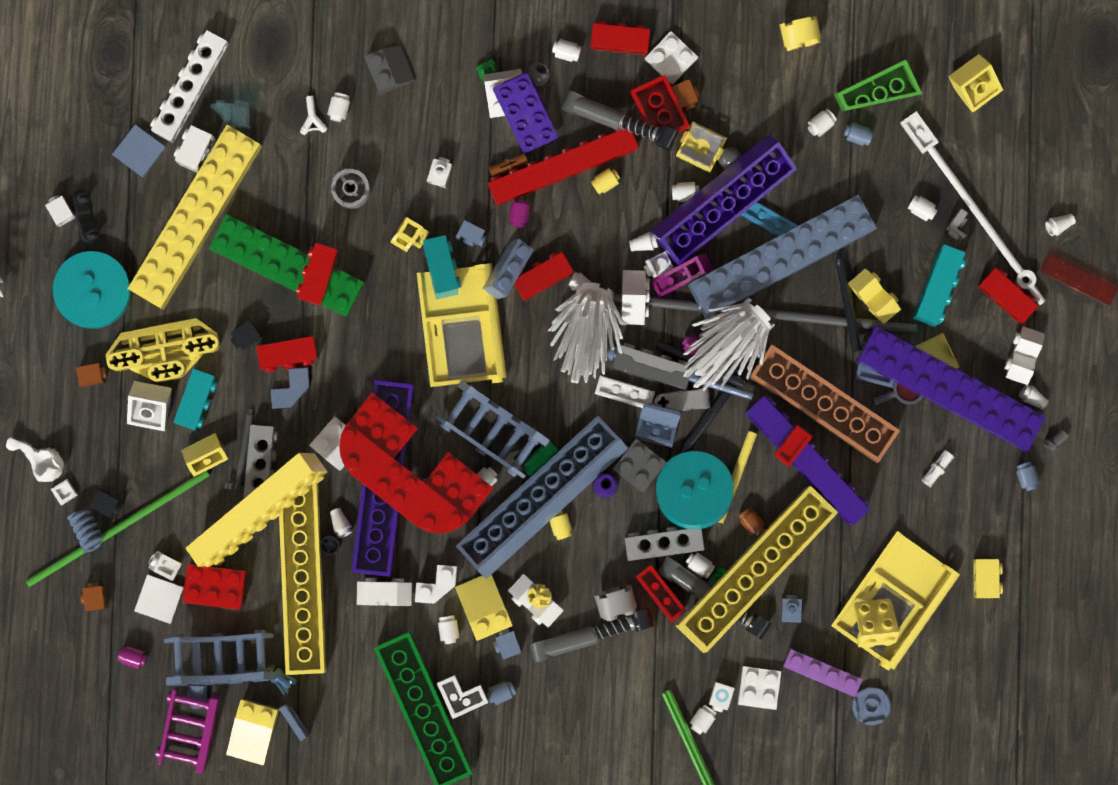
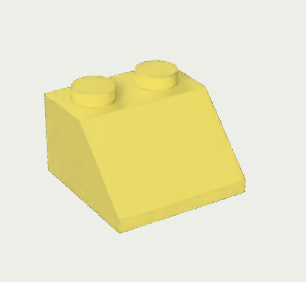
M979 54L948 76L955 91L971 112L976 111L1003 91L991 64Z

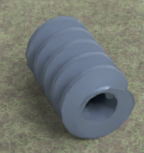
M80 510L67 517L85 553L99 548L100 542L104 539L103 536L97 537L101 532L100 529L94 530L98 526L97 523H90L94 520V516L87 517L91 510Z

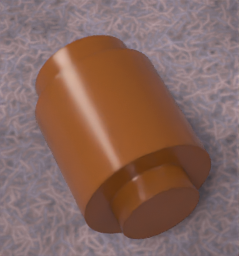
M750 507L738 516L741 520L740 523L751 536L755 534L757 537L765 530L763 526L766 523Z

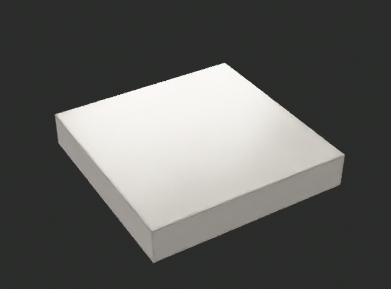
M147 575L134 611L171 624L184 587Z

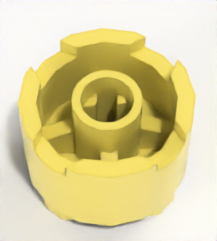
M817 16L794 20L788 24H780L784 47L787 48V51L803 47L802 44L808 47L821 42Z

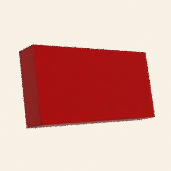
M797 425L773 456L790 467L813 436Z

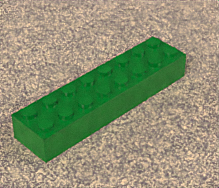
M227 214L209 247L211 251L294 292L297 291L299 283H303L305 276H302L304 266L308 265L310 261L308 254ZM334 268L322 305L348 318L365 283Z
M411 632L375 647L374 650L434 784L450 785L472 775V768Z

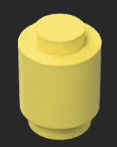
M608 168L595 176L591 183L598 194L606 193L619 184L617 180L620 177L615 169L611 171Z
M561 510L550 520L553 535L556 536L557 540L572 536L568 515Z

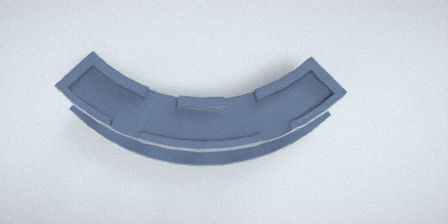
M461 381L457 387L463 390V396L446 420L440 416L436 417L437 420L442 422L440 426L448 432L452 429L477 446L475 450L481 455L485 456L487 453L506 466V472L514 477L518 474L524 479L526 475L518 469L535 445L541 443L546 447L550 440L464 381ZM474 398L480 402V408L462 432L452 424L467 402ZM492 410L498 414V420L482 444H479L469 436L486 411ZM509 422L515 426V432L499 456H497L487 448L503 425ZM526 433L529 435V441L511 466L504 460L520 437Z
M254 630V634L223 636V633H214L212 637H183V634H172V638L164 639V643H174L175 673L174 677L166 678V685L238 684L245 681L261 682L276 680V672H268V668L265 667L264 639L272 638L274 635L273 633H266L265 630ZM256 640L258 669L254 673H247V670H245L244 641ZM236 641L237 671L236 674L225 675V672H223L222 642ZM182 643H192L194 668L192 676H185V672H183ZM200 643H214L215 672L212 676H204V673L201 672Z

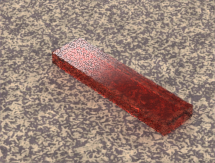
M1050 254L1041 270V273L1108 306L1111 305L1118 290L1117 287Z

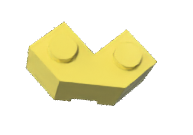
M864 269L848 284L860 301L862 300L869 307L868 310L880 322L885 324L901 310L897 304L899 300L892 292L888 294L879 283L881 279L875 272L870 273Z

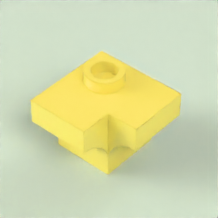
M404 217L390 243L405 252L408 251L411 245L420 249L429 231L411 219Z

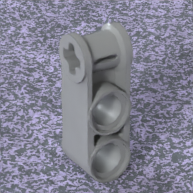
M708 388L704 391L703 389L660 394L654 400V404L658 405L661 398H664V401L668 402L665 408H674L677 411L710 408Z

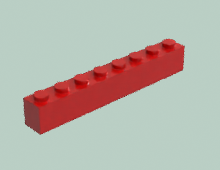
M614 129L615 133L609 135L603 133L597 136V140L592 142L585 140L579 143L577 148H565L561 150L562 154L557 156L550 154L544 157L542 162L537 163L533 161L526 164V168L522 170L515 168L508 171L509 175L504 177L498 175L491 178L488 186L496 206L637 151L639 147L633 132L630 133L627 129H621L620 131Z

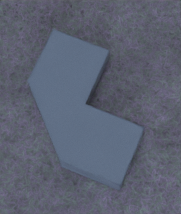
M308 368L289 369L290 388L271 389L272 409L292 408L309 388Z

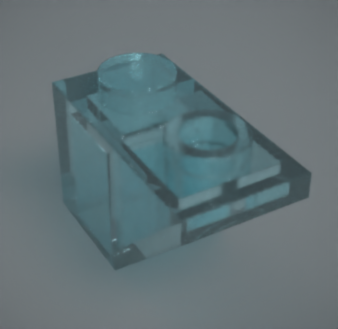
M218 100L216 104H211L212 110L232 128L251 129V105L246 103L245 100H235V103Z

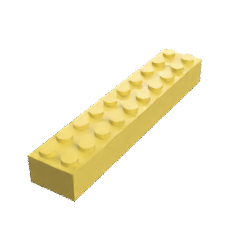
M226 125L129 285V290L164 310L261 150L262 146L231 126Z
M317 483L311 485L306 494L298 496L292 506L281 510L279 516L286 675L326 673L319 487Z
M811 486L806 487L679 621L676 627L703 653L708 652L838 512Z

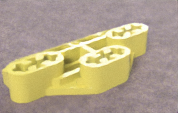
M197 318L123 332L106 353V361L108 367L115 371L130 369L155 382H165L184 377L204 354L214 353L220 348L218 333ZM201 327H203L208 331L205 333L195 334L193 337L191 328H193V331L200 330ZM165 333H167V336L182 334V337L170 339L167 343ZM139 338L141 342L156 339V342L144 344L140 348ZM209 339L215 341V344L212 345L213 348L206 345L202 346V348H194L193 352L188 349L191 342L194 345H200L201 343H209ZM119 342H122L123 345L129 344L130 346L129 348L115 350ZM134 354L140 356V359H137V363L130 360L127 363L119 362L118 367L112 364L116 357L119 360H124L126 358H133ZM175 365L181 368V370L178 371V374H176L175 372H168V374H160L159 378L157 376H154V373L157 372L156 369L160 371H167V369L172 370L175 369Z

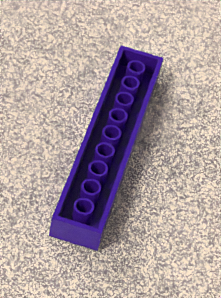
M877 326L872 328L856 359L857 363L1022 451H1029L1046 416Z
M375 380L373 393L410 422L414 385ZM407 443L394 458L404 467ZM362 484L352 572L391 577L399 512L364 484Z

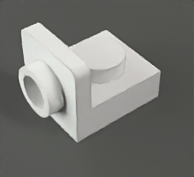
M666 252L646 260V266H644L648 277L652 276L653 279L674 268Z
M156 551L150 557L148 568L173 581L181 563Z

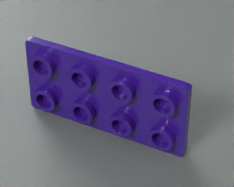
M527 72L492 88L523 153H527L558 138L543 100Z

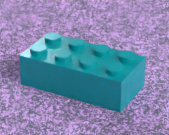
M945 244L939 248L912 317L913 320L931 327H935L943 322L946 312L943 310L945 306L950 304L953 296L950 293L951 289L957 286L960 278L957 275L958 271L964 268L967 258H964L965 252Z

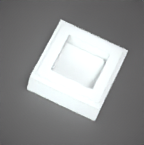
M68 479L51 489L60 505H64L78 496Z

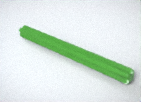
M667 690L663 692L662 696L703 785H715L672 691Z

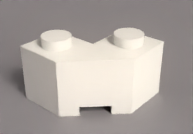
M1022 327L1020 333L1015 334L1013 340L1015 346L1011 358L1007 359L1004 368L1007 370L1006 378L1028 385L1034 373L1037 356L1043 346L1044 333Z
M437 565L436 584L417 582L415 602L434 604L456 586L457 566Z
M523 574L508 590L513 595L511 599L519 607L523 604L533 614L531 618L539 625L543 623L549 627L564 610L552 599L547 604L548 606H543L542 609L534 608V605L529 604L530 602L527 599L528 591L532 586L536 587V584Z
M365 578V582H357V605L411 606L412 583L404 582V579L392 578V582H377V578Z

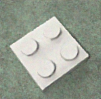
M670 31L644 60L661 76L666 75L669 83L673 85L698 59V56Z
M743 666L738 705L776 710L781 671Z

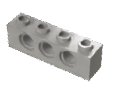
M250 425L244 499L256 489L254 484L256 479L262 478L265 482L274 474V469L271 468L272 462L276 460V450H273V446L278 440V431H275V427ZM261 440H266L268 443V447L264 451L258 448V443ZM260 459H264L266 462V467L263 470H259L256 467V463Z
M677 527L666 528L664 533H659L657 529L647 531V535L640 536L639 532L629 533L628 538H624L627 561L704 550L701 529L685 528V530H678ZM680 534L688 536V543L686 545L678 543L677 539ZM663 536L669 539V545L666 548L660 547L658 543L659 539ZM643 539H647L650 542V548L646 551L642 550L639 546L640 541Z

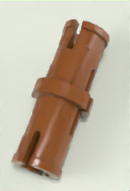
M523 153L511 159L506 158L503 162L488 168L493 178L512 169L522 167L528 164V161Z

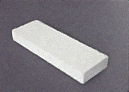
M600 375L595 394L643 408V404L652 403L655 391Z

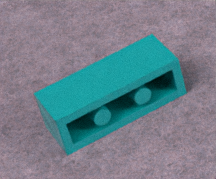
M446 235L423 240V248L435 298L441 299L458 295V288H461L459 276L455 277L454 270H457L455 259H451L450 252H453L451 242L446 240Z
M192 369L173 423L198 431V428H202L205 421L203 417L204 411L209 409L212 401L209 397L211 392H215L218 385L217 377Z

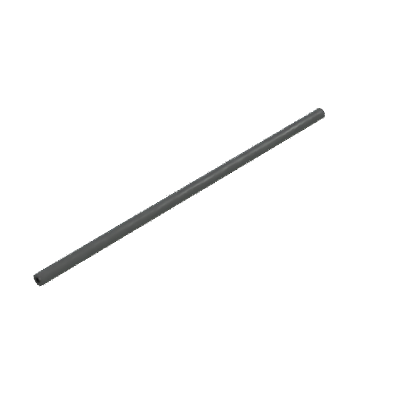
M614 293L613 302L622 304V294ZM649 297V302H645V306L702 312L696 301ZM761 308L771 319L847 326L846 317ZM856 318L857 328L872 329L877 326L886 331L917 333V324L887 321L883 324L879 320Z

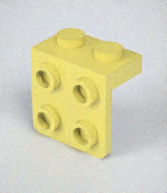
M891 599L855 602L854 611L859 628L858 647L870 648L875 645L888 646L896 643L899 628Z

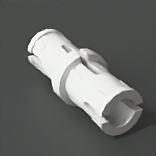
M944 450L938 460L930 465V470L921 481L931 488L937 478L945 473V468L954 459V456Z

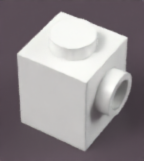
M439 157L438 160L433 159L427 182L446 188L453 167L449 163L450 160Z

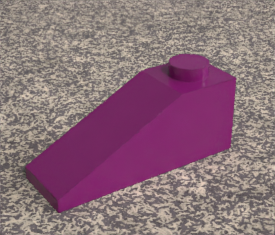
M704 253L651 280V283L660 298L714 271V268L707 254Z

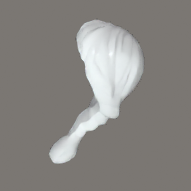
M11 437L8 438L6 443L7 449L12 451L21 449L25 453V456L32 465L33 474L37 481L51 482L62 474L64 462L56 449L42 448L37 450L32 448L31 444L18 441Z

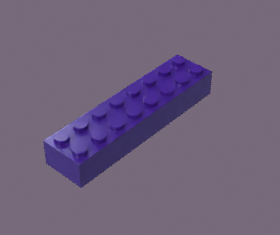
M769 134L654 227L651 232L668 256L677 265H680L791 175L797 168L779 141Z
M763 396L745 414L779 449L796 425L792 427L788 422L790 418L783 411L779 413L775 408L777 404L770 397L766 399ZM809 441L792 465L838 512L839 516L849 526H853L870 510L867 507L869 503L862 496L858 497L854 493L856 489L849 482L845 483L841 479L843 475L836 468L832 469L828 465L829 460L823 454H818L814 450L816 446Z

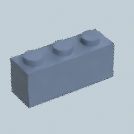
M520 239L510 241L482 289L496 299L507 297L534 249Z

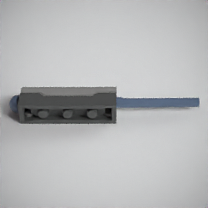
M624 343L623 346L621 345L622 354L619 353L617 347H614V350L610 348L607 351L609 360L613 361V358H615L612 366L614 369L684 391L689 381L696 383L701 378V376L694 375L693 373L688 378L684 377L685 372L690 368L689 366L683 368L687 363L685 361L679 360L676 363L671 361L672 358L661 354L660 357L653 355L652 351L642 349L641 352L635 350V346ZM716 382L714 385L710 384L708 387L720 390V385L722 383ZM724 384L720 390L752 400L754 394L753 392Z

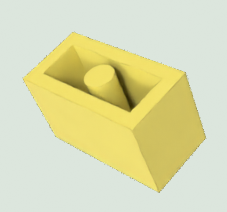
M216 433L181 450L185 463L193 476L228 460L225 449Z
M973 559L974 598H1000V594L1003 593L1002 582H999V575H1002V563H999V559Z

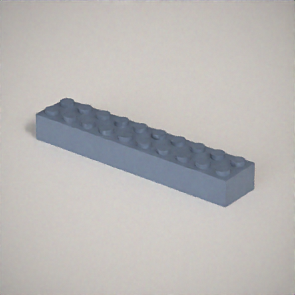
M857 195L691 282L688 287L705 319H708L720 313L719 311L710 312L709 309L735 305L874 232L877 228L860 196Z
M597 416L457 544L456 547L476 570L487 579L628 449L627 446Z

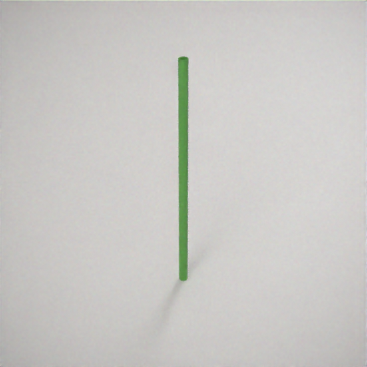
M206 470L105 531L99 535L104 537L100 544L208 478L210 474ZM79 547L26 580L27 585L31 587L85 553L82 550L83 547Z

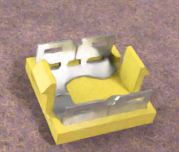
M692 122L688 132L685 131L680 142L682 144L676 157L710 173L716 160L719 161L724 151L722 148L727 138Z

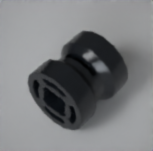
M326 536L322 539L320 548L323 553L334 555L340 550L341 543L335 536Z

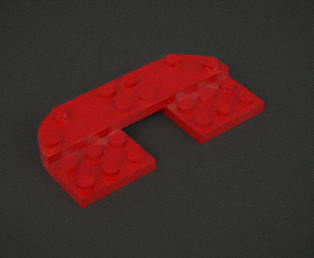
M371 393L342 431L339 451L345 468L353 477L420 529L432 533H447L462 527L494 488L449 452L425 482L416 477L394 458L418 428L374 393Z

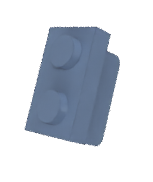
M654 403L643 404L635 439L672 448L681 413L674 408H662Z

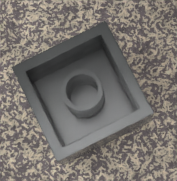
M635 439L612 470L643 493L667 462Z

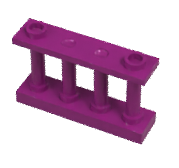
M175 686L172 691H169L167 696V702H170L162 743L161 746L157 747L156 751L157 764L161 765L166 757L193 763V766H196L195 772L203 774L207 765L221 696L213 694L210 699L201 700L179 695V686ZM176 702L205 708L207 716L200 719L174 713ZM172 720L200 726L201 729H204L203 736L198 738L171 732ZM168 740L197 745L200 748L199 755L193 756L166 750Z

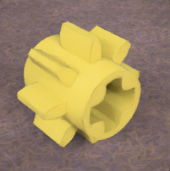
M537 584L536 587L532 586L527 594L529 604L539 609H542L543 606H548L547 604L551 601L549 588H545V585Z

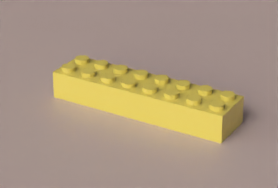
M298 453L188 545L186 550L198 567H217L221 565L227 555H232L238 551L239 545L250 541L256 531L263 530L269 520H274L280 516L281 510L292 506L298 496H303L309 491L311 485L322 481L323 475L327 473V470L315 453Z

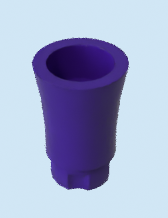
M603 471L592 482V488L599 497L609 498L618 491L619 481L613 473ZM603 481L609 482L608 488L602 486Z

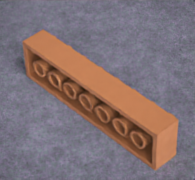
M771 345L764 354L763 364L761 365L759 362L749 377L875 463H879L900 432L899 429L774 345Z

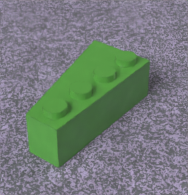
M902 60L835 93L834 96L841 110L847 111L921 95L922 92L907 61Z

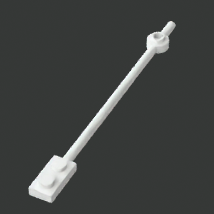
M917 111L903 120L900 124L922 154L926 151L930 153L1017 273L1016 282L1022 289H1028L1039 305L1043 304L1046 300L1035 286V274L1030 270H1023L934 146L939 142ZM1023 277H1027L1029 279V282L1027 284L1023 283Z

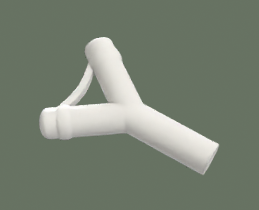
M307 96L308 117L301 127L300 133L306 135L307 132L312 130H320L324 133L327 127L316 116L314 96ZM312 122L318 127L309 129Z

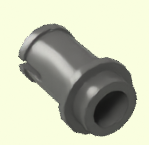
M1060 429L1051 439L1045 440L1044 446L1050 453L1056 452L1057 448L1069 436L1064 430Z

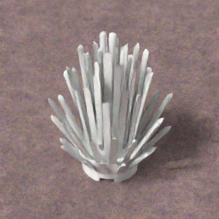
M598 283L581 284V287L576 289V294L555 309L563 311L552 322L553 325L548 330L556 331L565 319L564 324L550 344L553 346L568 324L554 360L558 358V355L561 358L567 350L561 372L568 370L567 375H570L572 371V383H579L580 375H584L585 383H587L592 371L593 377L596 378V369L599 368L600 357L602 374H605L607 329L611 350H614L613 328L618 351L622 354L619 339H622L623 336L617 319L620 324L625 325L613 302V291L609 288L607 290L600 288Z
M747 298L741 304L709 309L710 312L723 311L724 313L693 324L695 327L703 324L702 326L704 327H701V330H706L716 325L700 334L699 337L703 338L691 345L692 347L683 354L688 355L706 342L683 366V368H687L700 357L684 374V377L687 378L693 372H695V375L701 376L693 385L694 388L703 385L710 377L711 379L705 384L703 391L710 384L714 385L734 360L735 362L723 377L720 390L742 359L738 376L741 375L749 357H751L747 367V380L756 356L760 358V364H763L769 331L775 324L768 322L771 318L758 305L754 307L750 304L751 299Z

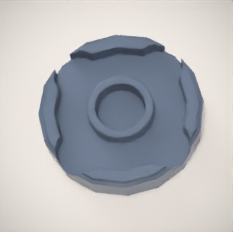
M865 687L860 689L852 700L854 716L866 725L882 723L889 715L890 700L888 695L879 688Z

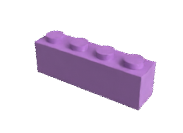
M790 648L782 664L787 669L853 697L856 696L863 680Z

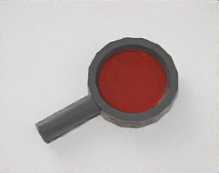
M894 382L893 391L873 398V402L876 406L896 398L902 404L911 405L919 402L923 397Z

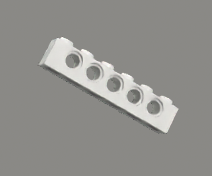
M207 30L205 34L202 33L197 41L199 45L196 50H192L189 54L187 66H183L178 76L180 79L177 84L174 83L169 91L170 97L168 100L163 101L160 107L161 113L158 117L155 116L151 123V131L171 143L175 142L229 45L226 40ZM209 48L212 50L209 57L202 56L204 49ZM196 65L202 66V71L199 74L193 73V68ZM186 82L193 83L191 90H184ZM178 98L184 100L181 107H175L174 105L175 100ZM168 115H174V121L171 124L165 123V118Z

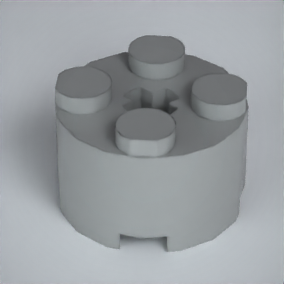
M344 169L333 178L331 193L336 202L342 207L356 209L363 206L369 199L371 193L370 184L366 176L359 170ZM347 186H356L354 188L355 191L353 193H347Z
M631 584L625 585L626 589H620L617 586L601 591V596L598 594L594 595L601 618L612 621L618 618L617 615L625 614V616L636 613L637 604Z

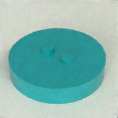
M96 251L82 252L70 257L58 269L53 282V297L60 313L70 322L89 329L103 328L116 322L128 308L132 293L128 289L131 281L125 268L111 256Z
M700 451L681 453L670 459L659 473L656 484L658 505L662 513L677 526L686 529L710 527L719 522L727 514L733 500V480L724 463L711 454Z

